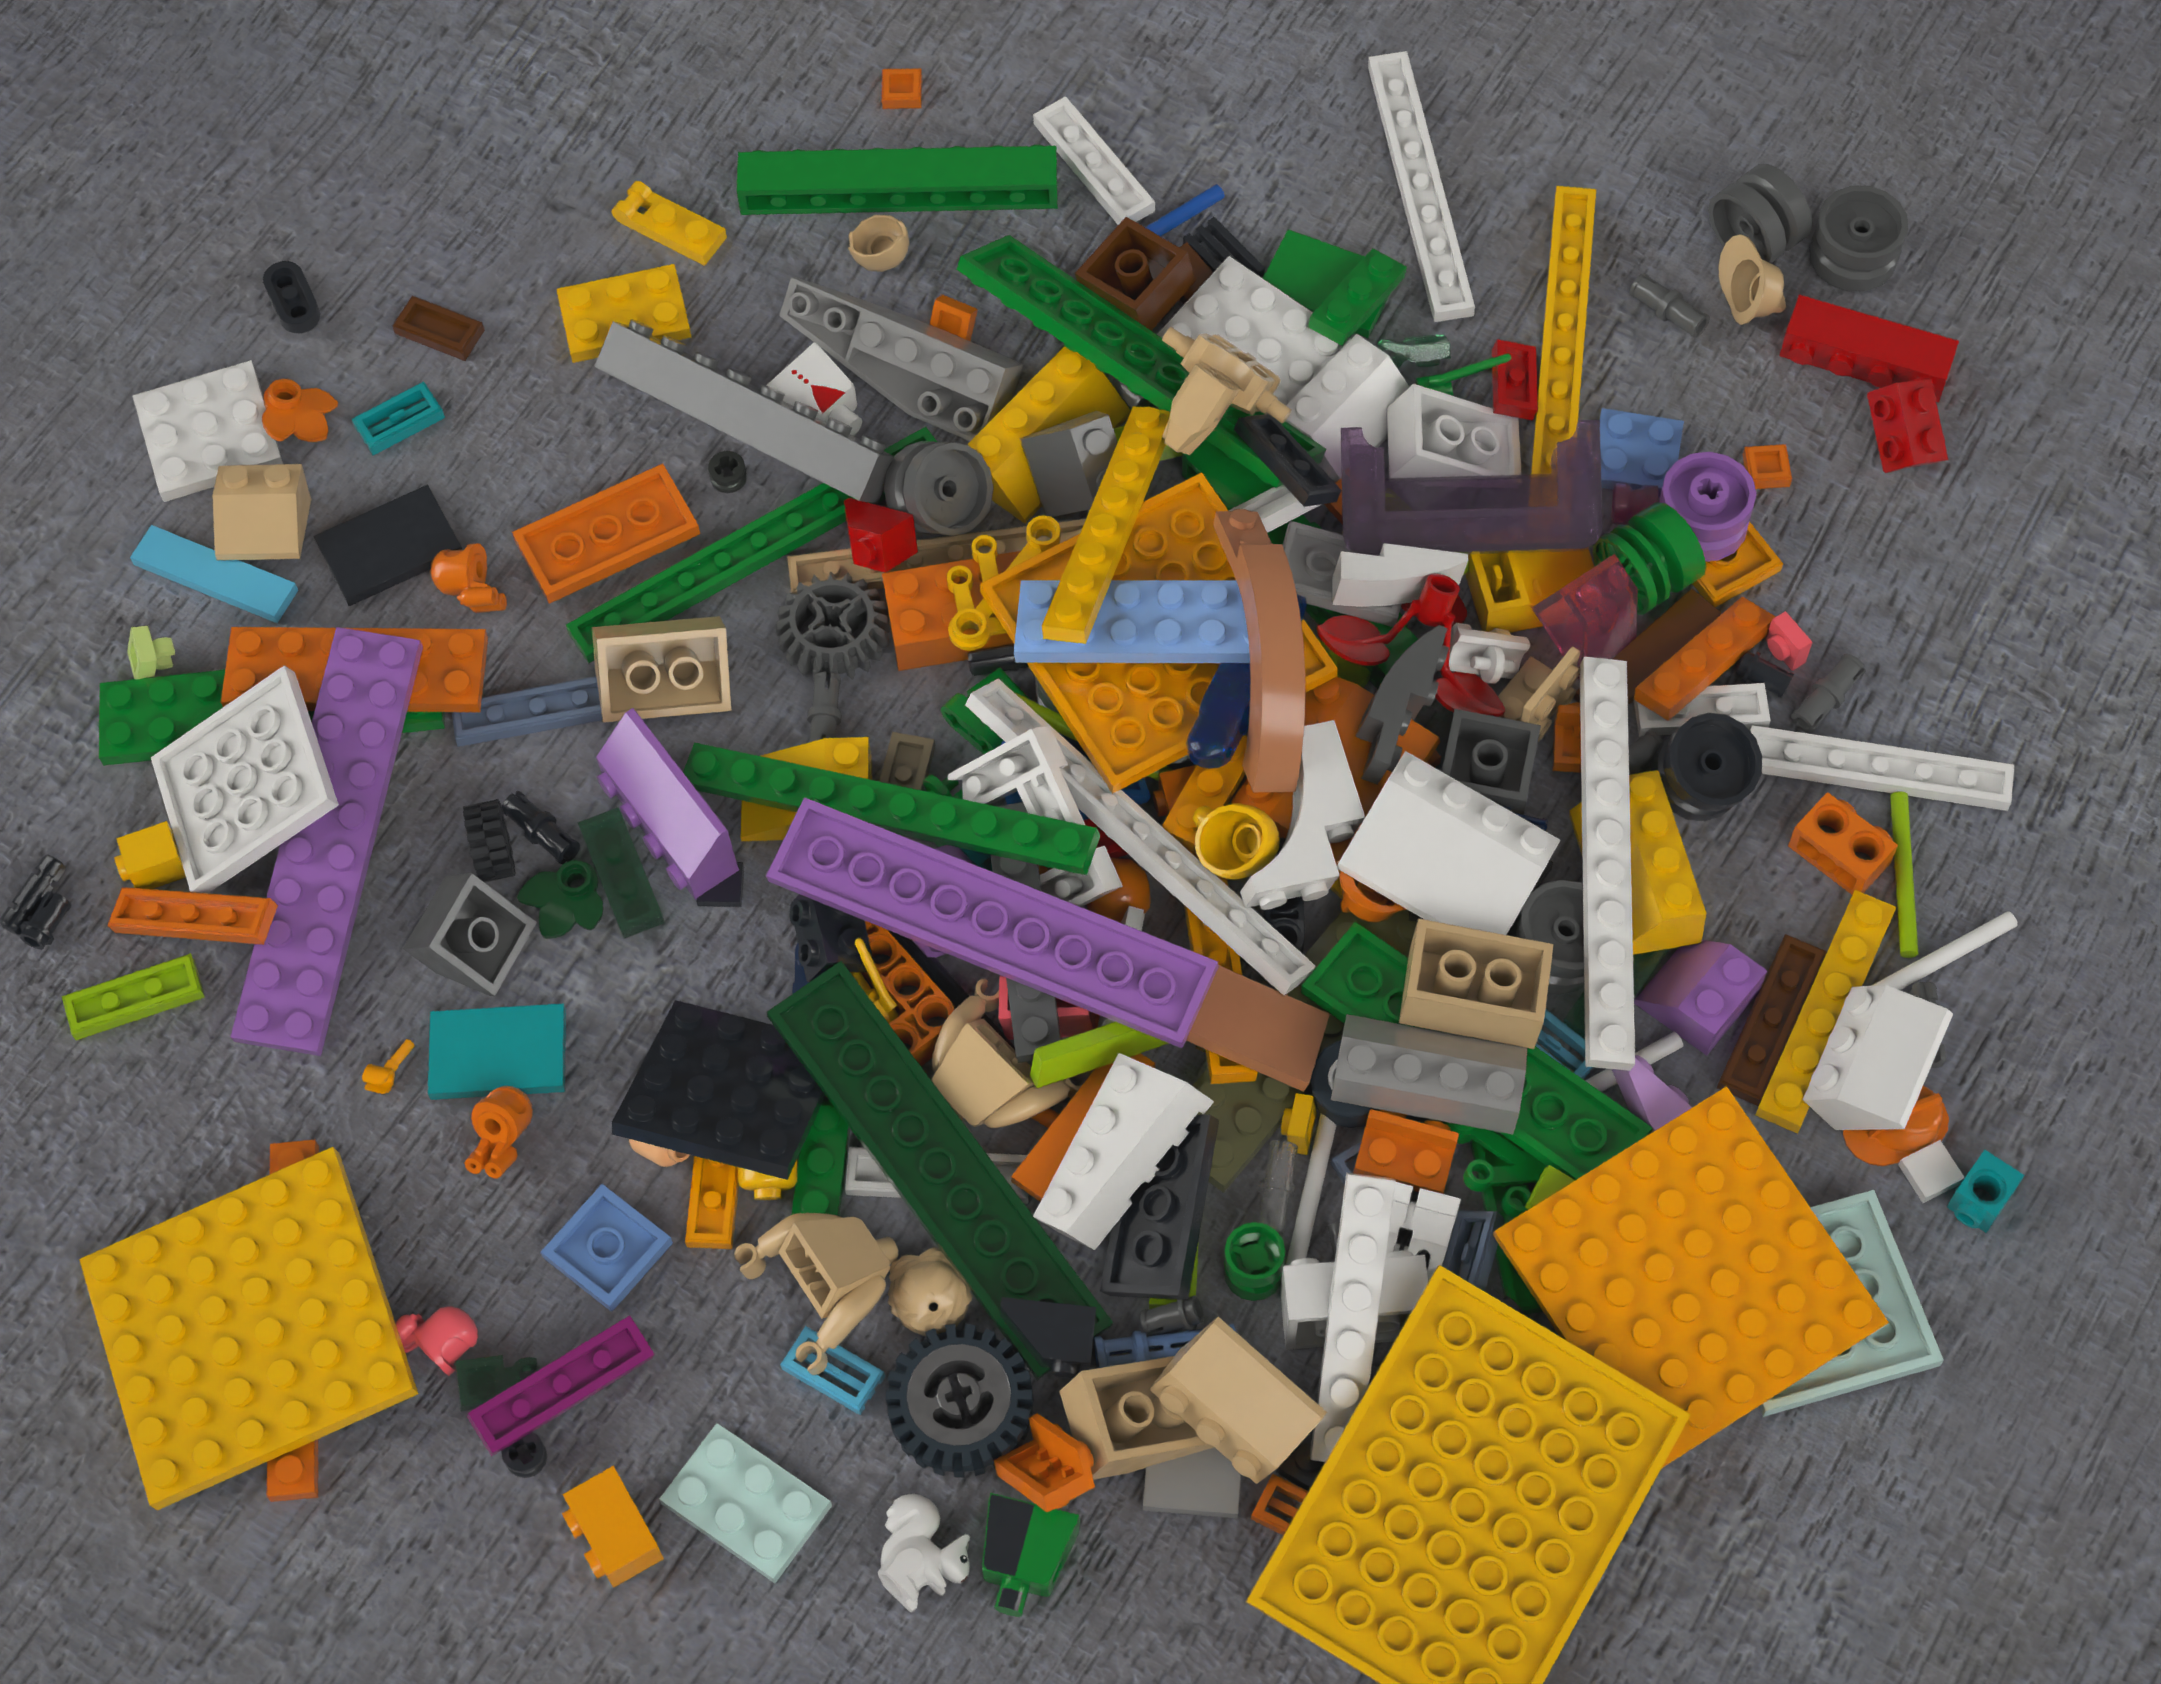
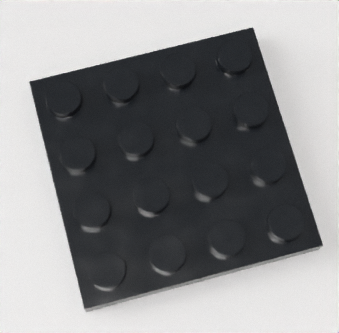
M675 1000L612 1120V1135L788 1180L826 1095L774 1025Z

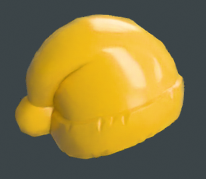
M1232 803L1214 810L1210 807L1202 806L1197 808L1193 814V820L1198 829L1195 835L1197 856L1200 863L1213 874L1226 879H1242L1254 875L1275 859L1279 850V832L1275 822L1261 809L1251 805Z

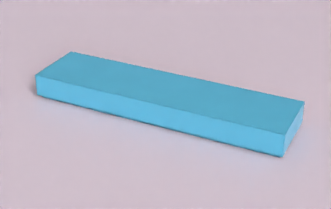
M153 525L150 526L130 556L133 565L275 623L279 622L298 592L296 583L240 560L217 561L215 550Z

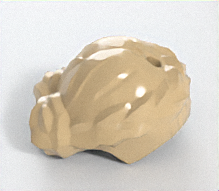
M930 1248L919 1256H901L899 1260L892 1262L890 1266L889 1278L891 1284L888 1292V1303L891 1306L892 1314L900 1319L903 1326L914 1333L926 1336L925 1332L934 1328L937 1334L946 1332L945 1325L955 1324L957 1327L964 1319L969 1303L973 1298L970 1292L971 1289L939 1248ZM932 1302L937 1303L938 1307L936 1310L929 1309V1305Z

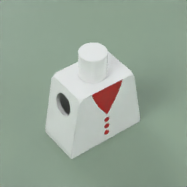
M815 342L767 384V386L785 394L784 402L794 406L795 401L804 403L817 409L818 414L816 418L826 423L829 418H833L851 426L850 434L853 436L861 428L862 419L853 412L857 407L853 383Z

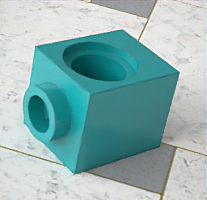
M1984 1149L1955 1191L1947 1208L1953 1211L1955 1217L1964 1225L1970 1228H1979L1987 1233L2025 1175ZM1980 1188L1986 1190L1992 1196L1993 1201L1979 1199L1973 1189Z

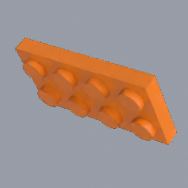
M662 463L515 530L512 534L515 543L550 604L700 535V529Z

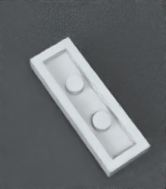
M1765 683L1708 686L1669 721L1634 700L1639 737L1644 736L1647 731H1653L1657 735H1672L1690 718L1705 713L1728 715L1743 723L1748 730L1751 729L1752 725L1768 728L1771 721Z

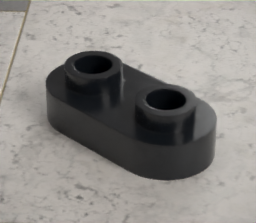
M280 261L271 265L263 275V284L281 325L291 333H305L312 330L320 320V310L301 268L290 261Z

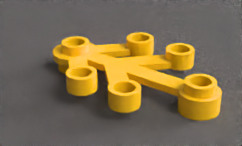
M1045 515L1033 518L1026 528V546L1006 570L1060 544L1061 531L1059 523L1054 518ZM989 535L977 536L972 541V556L979 563L982 582L998 575L996 564L998 554L997 543ZM1041 536H1047L1051 538L1048 541L1037 540ZM982 546H988L991 548V551L981 553L978 549ZM961 565L952 567L947 573V585L950 592L954 594L958 613L949 623V638L956 647L962 650H977L985 646L991 636L1007 632L997 617H993L994 613L984 598L974 609L970 593L973 587V577L970 569ZM956 577H964L967 579V581L962 584H956L953 582V580ZM970 628L978 631L971 635L963 634L966 629Z

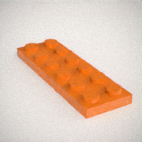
M231 627L221 696L222 706L225 707L285 665L296 674L307 710L315 711L336 628ZM346 628L421 641L423 650L407 712H481L488 646L486 629Z

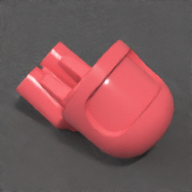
M452 1306L440 1308L425 1322L420 1314L402 1315L395 1322L405 1353L420 1347L448 1376L456 1371L454 1363L470 1347L473 1348L478 1340V1329L472 1318L462 1309Z

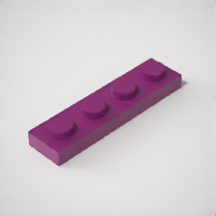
M629 1315L467 1414V1418L492 1457L648 1362L655 1354Z

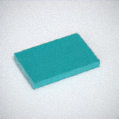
M564 1003L430 1011L428 1096L430 1100L487 1097L491 1091L501 1086H513L519 1088L525 1094L565 1092L566 1008Z

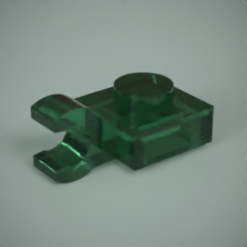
M1445 334L1404 338V341L1383 339L1377 342V348L1380 350H1392L1394 352L1392 361L1398 369L1406 360L1416 362V366L1432 367L1439 365L1440 359L1451 358L1450 341Z

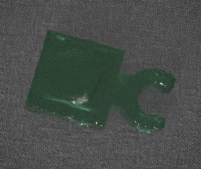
M503 1355L455 1361L460 1411L474 1410L522 1381L520 1374L524 1371L536 1370L537 1359L524 1357L516 1361L512 1367L504 1368Z

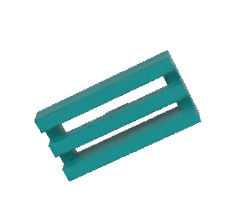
M423 381L351 420L374 456L444 419L445 415ZM423 398L425 399L424 401L404 411V408L418 402ZM387 417L390 418V419H388V420H386V421H384V422H382V423H380V424H378V425H376V426H374V427H372V428H370V429L368 430V427L372 426L373 424H375V423H377V422H379V421H381V420H383V419H385V418H387Z

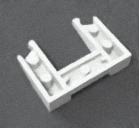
M1050 725L1032 728L948 774V780H962L964 800L991 805L1018 791L1028 813L1085 825L1060 770L1068 764ZM1105 846L1096 848L1087 875L1055 868L1040 875L1042 892L1079 907L1123 886Z

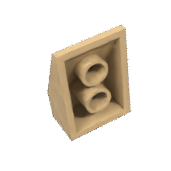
M1174 1356L1081 1371L1059 1391L1073 1438L1077 1441H1083L1092 1453L1094 1459V1466L1091 1467L1093 1479L1131 1473L1152 1465L1214 1448V1446L1202 1441L1198 1437L1196 1430L1178 1414L1167 1410L1160 1402V1399L1149 1390Z

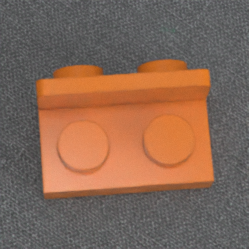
M1371 1109L1353 1173L1393 1178L1396 1182L1413 1186L1416 1192H1419L1420 1188L1443 1194L1459 1134L1450 1131L1449 1126L1438 1121L1429 1120L1421 1123L1406 1119V1116L1402 1113Z

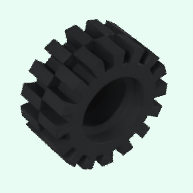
M499 799L463 806L466 835L477 877L483 882H489L515 876L513 851Z

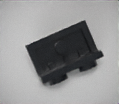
M799 894L790 904L789 916L791 924L795 927L799 944L798 957L800 964L804 967L807 982H811L840 961L843 962L849 972L866 973L867 970L855 945V940L861 938L873 959L865 921Z

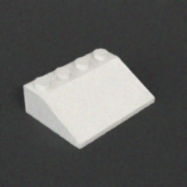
M1405 751L1340 859L1337 868L1425 920L1507 935L1558 846L1560 839Z

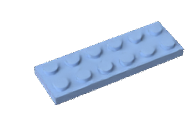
M1021 580L1014 643L1016 663H1250L1245 612L1236 580H1111L1086 644L1043 639L1042 623L1060 580Z

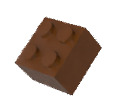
M1128 217L1122 220L1074 273L1078 282L1151 331L1196 281L1188 252Z

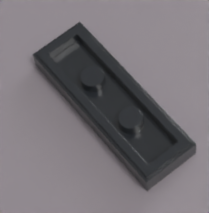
M1269 414L1238 418L1234 431L1303 507L1337 502L1342 490L1278 420Z

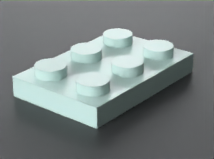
M718 1423L715 1424L659 1499L661 1504L774 1583L777 1582L832 1507L830 1500Z

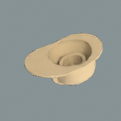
M1740 234L1729 239L1720 256L1719 281L1735 322L1744 325L1749 323L1754 317H1765L1772 313L1783 312L1786 308V302L1783 294L1784 278L1781 269L1762 260L1749 237Z

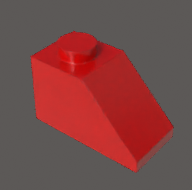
M852 498L844 501L853 564L886 573L918 553L913 514Z

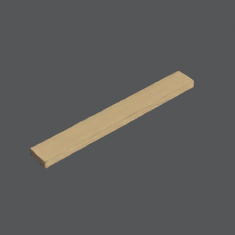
M1086 519L1058 522L1061 531L1060 543L1080 534ZM1027 526L917 540L918 553L888 572L973 559L972 541L980 535H989L996 540L998 554L1022 551L1027 544ZM1041 536L1037 540L1048 541L1051 538L1047 536ZM982 546L978 549V551L981 553H987L991 551V548L988 546ZM851 548L787 556L791 594H797L796 587L798 582L810 586L812 585L811 579L814 574L820 581L828 580L827 577L830 571L836 576V580H842L849 573L852 576L853 584L864 578L868 584V590L884 588L882 573L884 572L853 564Z

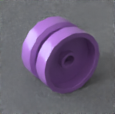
M1713 452L1692 453L1676 461L1667 471L1659 503H1665L1672 507L1687 521L1702 547L1705 562L1717 561L1735 553L1745 541L1756 498V489L1753 478L1745 467L1731 457Z

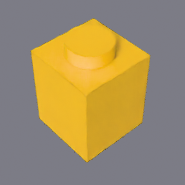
M167 821L116 838L121 855L115 856L114 860L123 882L130 879L135 888L154 889L186 877L173 831Z

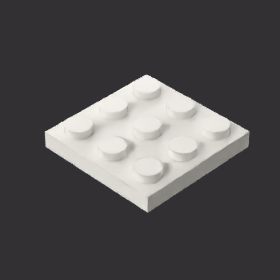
M251 360L133 395L156 483L163 502L213 488L219 466L283 464L277 441L267 434L262 424V415L266 407L264 406L263 394Z

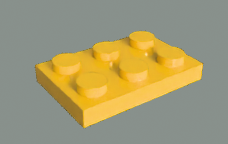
M675 264L556 289L573 363L598 358L613 321L629 325L630 320L633 319L644 323L654 329L652 336L662 340L663 335L676 340L692 338Z

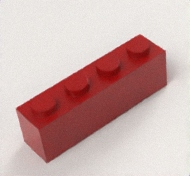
M1799 295L1779 356L1790 359L1797 364H1808L1831 371L1838 376H1848L1866 381L1879 388L1899 382L1932 379L1936 402L1939 403L1959 341Z

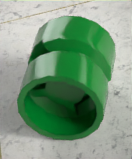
M1252 1222L1245 1223L1234 1229L1227 1238L1224 1252L1225 1282L1231 1292L1241 1299L1250 1301L1264 1300L1273 1295L1280 1287L1286 1251L1284 1241L1279 1233L1267 1224Z

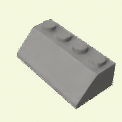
M1347 1014L1331 1100L1513 1134L1521 1106L1526 1074L1527 1048Z

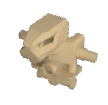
M1173 327L1166 331L1162 341L1175 349L1176 353L1184 358L1181 365L1189 373L1172 401L1169 420L1162 435L1165 439L1164 444L1174 451L1188 455L1193 453L1214 431L1229 406L1252 416L1255 411H1261L1265 415L1268 413L1282 424L1289 417L1292 409L1278 401V397L1273 395L1280 384V377L1256 361V358L1250 353H1244L1220 335L1199 334L1196 340L1189 336H1184Z

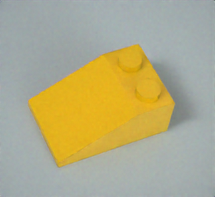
M869 737L823 738L760 755L761 757L872 780V756ZM742 801L741 841L784 840L797 812Z

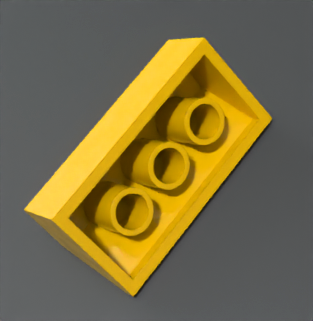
M1064 346L967 444L982 455L990 468L993 482L992 501L1023 523H1026L1042 505L1020 438L1094 411L1108 414L1113 428H1117L1129 417L1131 412L1106 375L1097 369L1094 363L1078 352L1071 351Z
M1655 770L1629 775L1633 955L1701 943L1706 910L1659 771ZM1580 802L1569 811V817L1582 855V802Z

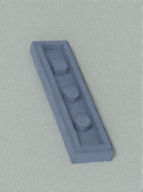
M596 676L482 697L481 712H451L455 741L458 747L602 720Z

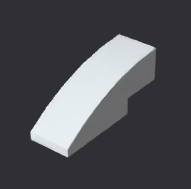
M1387 543L1383 544L1379 556L1341 551L1332 577V605L1369 607L1410 603L1412 600L1419 599L1428 576L1432 574L1448 576L1459 585L1468 563V554Z

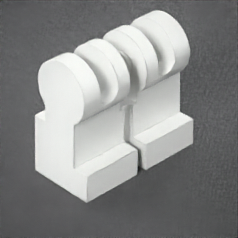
M1395 1182L1386 1254L1399 1251L1401 1244H1397L1400 1228L1412 1231L1409 1247L1405 1246L1404 1251L1412 1252L1413 1256L1421 1252H1427L1430 1255L1427 1277L1430 1280L1437 1266H1443L1461 1199L1420 1188L1417 1202H1413L1411 1199L1414 1187Z

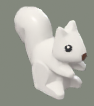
M918 1494L902 1495L894 1500V1504L886 1512L888 1519L885 1526L892 1532V1535L882 1549L881 1568L878 1571V1576L883 1586L907 1610L913 1612L918 1605V1591L923 1586L928 1585L937 1594L943 1596L945 1594L944 1588L946 1587L944 1578L954 1583H962L968 1578L969 1559L967 1550L969 1548L970 1536L965 1534L940 1549L930 1541L939 1528L941 1519L935 1504L928 1498Z

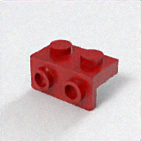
M1932 379L1899 382L1868 392L1867 397L1884 473L1908 467L1936 464L1948 460Z

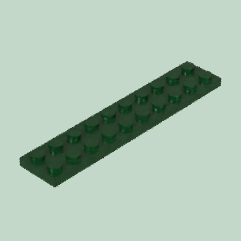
M842 961L767 1011V1017L944 1256L963 1277L973 1295L1008 1342L1012 1344L1016 1353L1019 1352L1025 1365L1037 1380L1050 1372L1051 1368H1042L1000 1317L1002 1297L1096 1307L1093 1337L1099 1336L1113 1325V1321Z

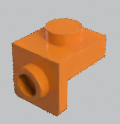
M1580 702L1559 705L1557 707L1554 721L1552 771L1581 773Z

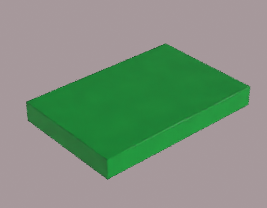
M1288 229L1263 279L1313 313L1365 256ZM1390 294L1359 327L1355 334L1369 338Z

